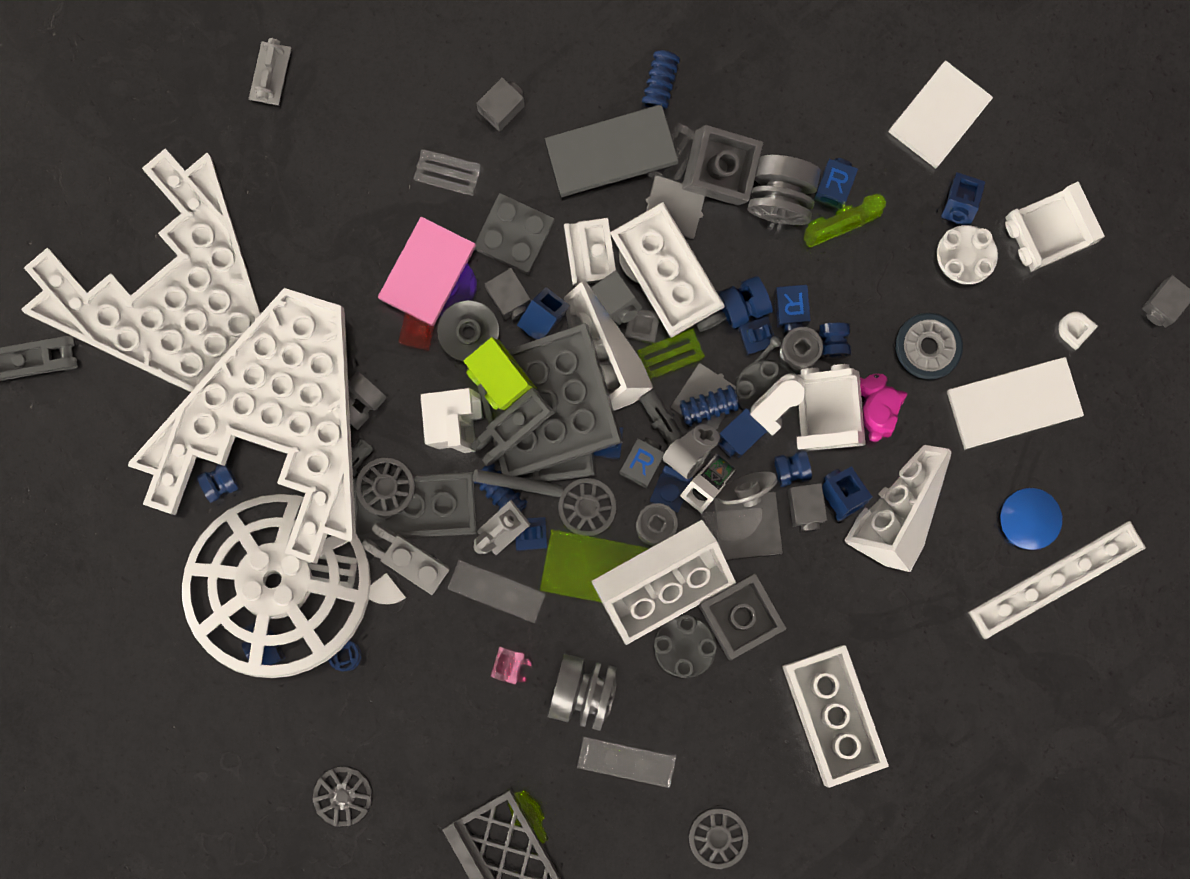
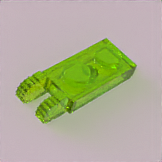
M877 193L872 196L869 195L864 198L862 205L855 208L849 205L837 211L836 216L825 220L824 217L813 220L808 224L804 234L807 246L811 248L863 226L879 216L881 217L886 206L885 198Z

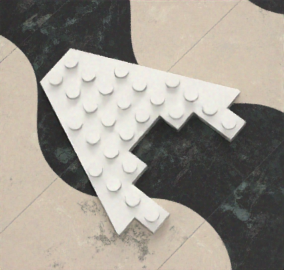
M164 149L142 169L181 212L178 217L158 233L177 254V257L132 295L127 292L111 273L87 293L54 253L46 248L24 267L43 291L21 310L39 321L192 392L261 315L212 158L206 153L185 171L171 154Z
M284 288L129 461V467L153 475L143 505L176 515L196 457L225 466L234 439L238 437L286 453L287 457L277 483L305 493L284 553L317 564L327 534L355 543L356 529L344 308L340 305Z

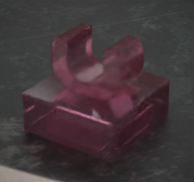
M499 647L491 677L515 685L517 681L526 682L527 678L519 675L522 664L531 666L532 662L524 658L525 654Z

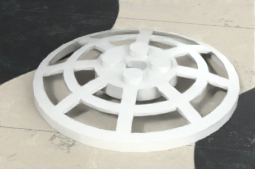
M275 494L260 496L240 503L227 510L209 525L199 537L189 555L182 582V601L187 622L195 638L203 648L221 664L236 672L254 677L279 678L309 671L326 662L340 651L354 635L363 619L369 601L371 580L365 549L357 534L355 543H350L358 562V590L339 585V565L333 549L349 541L334 536L325 540L320 557L322 555L326 557L329 567V583L312 580L311 569L308 565L309 561L284 553L304 499L302 496ZM288 502L283 518L262 519L245 526L237 515L248 508L263 503ZM227 521L234 534L220 547L212 564L195 563L199 552L208 538L218 527ZM279 527L275 543L258 546L250 534L263 528ZM240 541L247 554L241 560L238 567L221 565L229 550ZM280 574L282 580L277 587H266L265 582L269 575ZM192 576L208 577V596L214 611L200 625L194 615L191 603L190 583ZM218 578L235 580L237 596L221 606L217 591ZM310 593L325 595L319 610L307 621L299 608L306 602ZM336 598L354 602L353 610L343 628L324 646L314 629L328 616ZM245 606L248 611L257 616L254 632L252 633L239 627L229 617ZM289 616L296 626V629L283 634L267 635L270 619ZM222 624L234 636L251 643L249 662L240 661L224 653L209 640L207 635ZM303 637L313 654L306 658L288 664L262 665L264 646L284 645Z

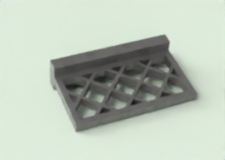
M512 790L443 829L469 879H501L502 873L519 877V879H542L525 874L529 858L543 862L545 866L543 879H547L548 874L552 879H561ZM508 800L514 811L511 823L494 818L497 805ZM491 809L490 816L483 815V813ZM474 818L488 821L484 838L472 835L466 823ZM517 818H518L519 822L521 823V825H517V824H516ZM493 823L509 828L506 844L489 840ZM514 829L525 832L530 839L527 851L510 846ZM477 842L482 843L481 849H480L479 845L477 844ZM487 845L504 850L500 866L487 862L484 856ZM533 846H534V848H535L537 854L531 852ZM508 851L525 856L521 872L504 867ZM492 870L498 871L497 878Z

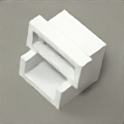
M470 388L421 394L425 444L436 449L453 448L463 453L476 452L471 447V443L475 440L474 422L472 420L484 419L480 394Z

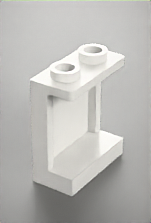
M1079 182L1071 184L1063 191L1020 210L1015 209L1006 216L1007 221L1005 225L1007 232L1011 238L1016 239L1020 247L1018 250L1019 257L1025 266H1029L1031 272L1096 244L1105 237Z
M849 364L831 366V371L819 372V368L801 369V374L798 376L804 381L805 395L802 402L798 404L801 437H797L798 450H805L807 452L866 445L859 371L850 368Z

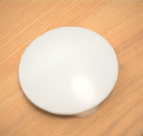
M961 225L948 230L941 238L937 248V260L944 274L953 281L961 284H976L988 278L994 271L998 260V252L990 231L971 225Z

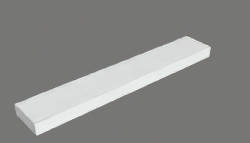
M1128 521L969 611V614L982 637L987 639L1144 550L1146 547L1131 521Z

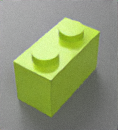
M493 337L464 360L469 368L466 371L467 375L477 386L481 384L487 391V394L484 395L486 400L496 410L500 408L505 411L531 388H536L503 343Z

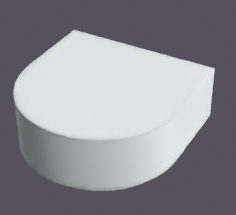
M1072 312L1060 321L1059 334L1064 341L1076 350L1097 328V325L1085 314Z

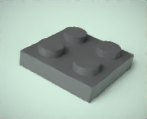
M499 193L475 242L476 247L474 250L529 275L555 222V218Z

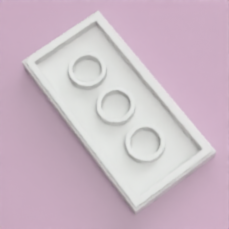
M664 202L610 232L671 338L725 307Z
M1066 357L947 391L964 450L1084 416Z

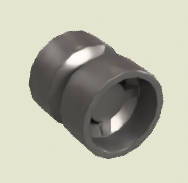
M797 327L791 330L783 339L778 351L779 360L792 372L800 373L801 369L812 368L821 357L823 343L819 334L813 329Z
M356 371L348 380L350 424L358 430L369 418L368 411L376 410L387 397L368 379ZM357 398L360 402L352 406L355 399Z
M661 503L646 506L640 512L636 522V532L639 538L651 546H655L675 535L678 527L675 512L669 506Z

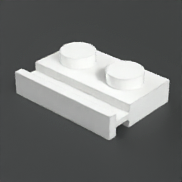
M608 218L564 224L573 286H577L582 281L588 284L600 282L616 270Z

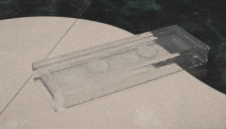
M460 560L448 586V590L533 623L536 621L546 595L543 592Z
M584 737L577 768L670 788L676 756Z

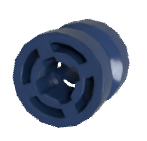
M827 323L819 325V335L825 339L823 340L821 357L841 358L851 355V345L845 339L850 334V324Z
M805 450L798 451L794 456L790 457L785 455L774 457L776 473L781 487L790 485L794 480H800L801 482L812 480L811 466Z
M227 463L225 466L216 465L215 470L210 473L205 471L197 475L200 487L210 503L220 499L221 494L225 492L232 493L239 489L237 480Z
M349 640L328 662L335 670L351 671L360 664L362 651L359 645Z

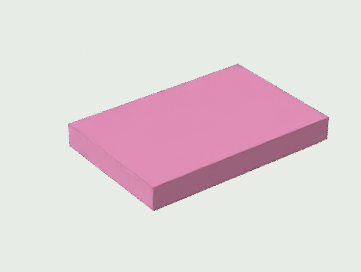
M420 217L378 298L434 326L476 247L475 243Z

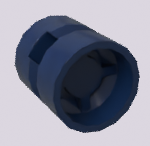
M757 275L742 281L738 289L735 286H730L717 292L725 306L722 308V311L725 313L726 320L732 329L748 323L750 316L757 319L773 311L766 288Z

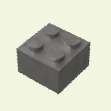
M708 125L695 131L682 190L734 205L748 202L763 142Z
M756 574L698 605L728 660L738 657L786 630L784 623Z

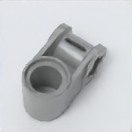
M698 425L669 446L663 456V461L684 478L690 479L698 470L710 462L712 458L711 450L720 440L719 433L709 425Z

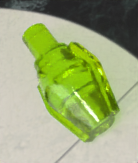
M524 790L515 793L514 795L540 842L542 844L545 843L549 838L542 828L544 815L541 807ZM508 802L511 816L513 817L514 811ZM517 818L516 824H517V825H521V823L519 822V820H518V818Z

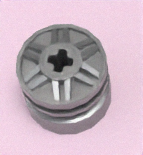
M783 155L761 156L754 180L763 186L752 188L751 196L754 199L749 201L748 211L759 218L779 224L805 225L810 223L812 212L809 209L813 208L815 201L805 194L816 193L821 169L811 162Z
M564 653L548 717L569 722L574 710L581 711L580 726L585 727L588 714H594L593 729L600 731L612 707L617 686L616 667L608 665L605 678L598 677L601 663L596 662L591 673L586 674L584 673V658Z

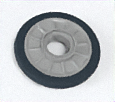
M921 313L907 320L900 328L896 339V352L903 367L911 374L923 379H937L949 374L958 365L963 352V341L958 328L951 320L936 313ZM925 338L934 339L938 346L936 353H925L921 347L922 340Z

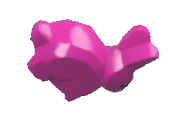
M872 374L865 379L860 378L861 395L865 398L862 407L864 426L869 431L870 441L873 442L879 441L882 437H891L898 420L897 416L900 407L907 396L906 392L886 386L888 379L884 374Z

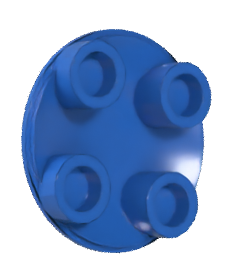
M1026 488L1013 493L1004 501L1000 522L1002 530L1011 544L1023 549L1036 550L1048 546L1057 538L1062 527V513L1058 503L1050 494L1040 489Z

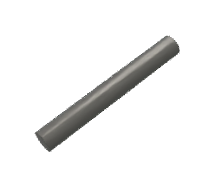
M475 469L473 472L474 482L560 497L563 492V486L559 484Z

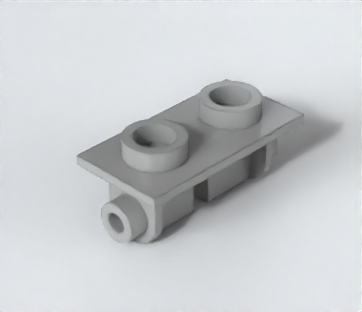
M269 38L268 42L261 41L249 100L279 106L291 47L280 45V41L274 38Z
M510 500L477 531L480 536L474 540L473 548L478 554H486L492 550L497 555L531 524L513 501Z

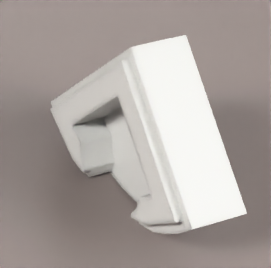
M387 573L370 585L369 599L373 602L395 604L406 598Z

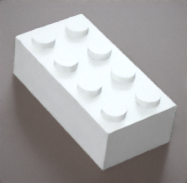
M703 520L591 581L626 645L736 584L717 540Z
M841 645L782 666L824 786L830 788L889 767L846 645Z

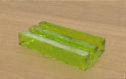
M694 329L636 351L649 379L705 358L700 348V343L695 336ZM686 339L691 341V343L646 360L645 355ZM692 349L695 351L694 355L650 371L649 366Z

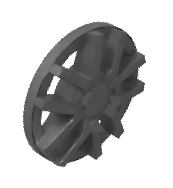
M379 458L369 462L360 471L356 481V493L360 503L369 512L379 516H392L403 511L411 502L415 490L414 479L410 470L403 463L392 458ZM386 463L383 474H380L374 468L377 464ZM390 464L398 466L393 477L388 475ZM369 469L378 476L374 481L364 476ZM402 470L409 480H397ZM362 480L372 485V487L362 492ZM398 485H410L409 493L398 491ZM374 492L376 497L367 504L364 496ZM396 495L407 497L401 506L398 504ZM392 498L395 509L387 511L386 500ZM381 500L383 511L376 510L372 506Z
M591 478L579 479L569 484L562 492L558 504L559 516L566 528L577 535H598L605 531L613 522L616 514V500L610 488L601 481ZM585 483L593 484L591 495L584 494ZM580 485L581 496H577L569 491ZM596 486L602 488L607 494L595 497ZM569 496L576 499L575 506L565 504V497ZM609 497L611 506L600 507L598 501ZM563 508L571 509L575 512L566 519ZM611 510L610 517L607 521L599 513L602 511ZM578 515L582 520L577 528H574L569 523ZM596 516L604 524L599 529L595 528L591 520ZM586 520L588 521L592 531L580 530L586 522Z
M337 767L327 771L318 779L314 787L313 803L317 811L316 813L325 822L333 826L345 827L359 822L368 813L372 803V789L369 781L361 772L350 767ZM337 772H348L343 783L337 776ZM352 774L359 778V781L353 788L347 784ZM330 775L337 784L334 788H331L325 781ZM362 782L364 783L367 795L355 792ZM321 784L329 794L318 796ZM330 798L331 805L321 809L319 800ZM355 798L367 799L365 807L354 804ZM335 808L334 820L329 818L324 812ZM351 808L361 811L356 818L351 820ZM345 809L347 821H339V810Z
M711 809L698 816L692 824L689 843L693 854L702 864L710 868L723 869L733 866L743 857L748 846V832L744 822L735 813L726 809ZM714 814H723L721 826H715ZM709 815L711 820V827H708L700 823L704 818H706ZM728 815L736 820L737 823L726 828ZM697 826L708 831L706 837L695 835ZM739 827L742 829L743 835L731 837L730 831ZM694 839L706 842L699 851L695 847ZM743 840L742 848L738 852L731 843ZM710 847L713 852L707 861L701 855ZM728 847H730V849L736 855V857H734L730 861L727 859L724 853V850H726ZM718 852L725 861L724 863H713Z

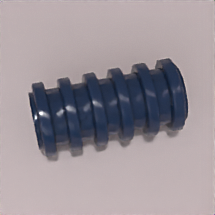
M660 50L654 52L653 57L655 60L651 62L653 69L649 71L651 78L646 82L649 87L644 90L646 96L642 98V103L649 108L661 106L662 104L664 110L669 106L667 102L671 98L669 91L673 90L671 82H674L676 79L673 74L678 71L676 64L680 63V58L672 52Z
M727 385L725 390L718 388L715 393L709 391L706 396L700 394L697 399L690 397L688 402L681 400V404H679L684 421L689 427L693 426V422L696 421L698 424L702 423V419L705 418L709 421L711 416L714 415L718 418L720 413L723 412L727 415L730 413L729 410L732 409L734 412L739 411L740 407L736 392L731 385Z
M494 463L481 469L502 474L500 470H495L496 465ZM479 483L481 485L479 489L481 491L485 490L487 492L486 497L493 499L492 504L500 507L498 511L510 500L513 501L520 512L526 508L528 501L520 498V492L516 493L512 488Z

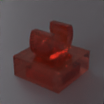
M405 313L399 344L429 351L435 324L431 326Z

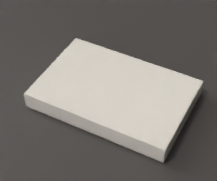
M945 60L891 127L889 133L936 169L993 97Z

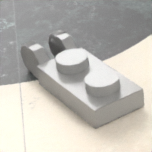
M375 523L372 527L375 534L392 544L385 551L373 541L364 539L362 542L363 548L380 558L382 563L433 595L450 568L399 533L396 535L379 523Z

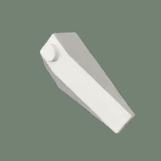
M582 281L564 297V301L570 305L566 312L568 329L584 323L588 324L613 410L615 411L635 403L650 391L653 386L637 353L605 310L588 283Z
M923 445L899 471L900 477L889 489L884 487L878 494L881 498L869 510L865 508L858 515L845 542L884 566L911 572L925 545L952 454L950 449Z

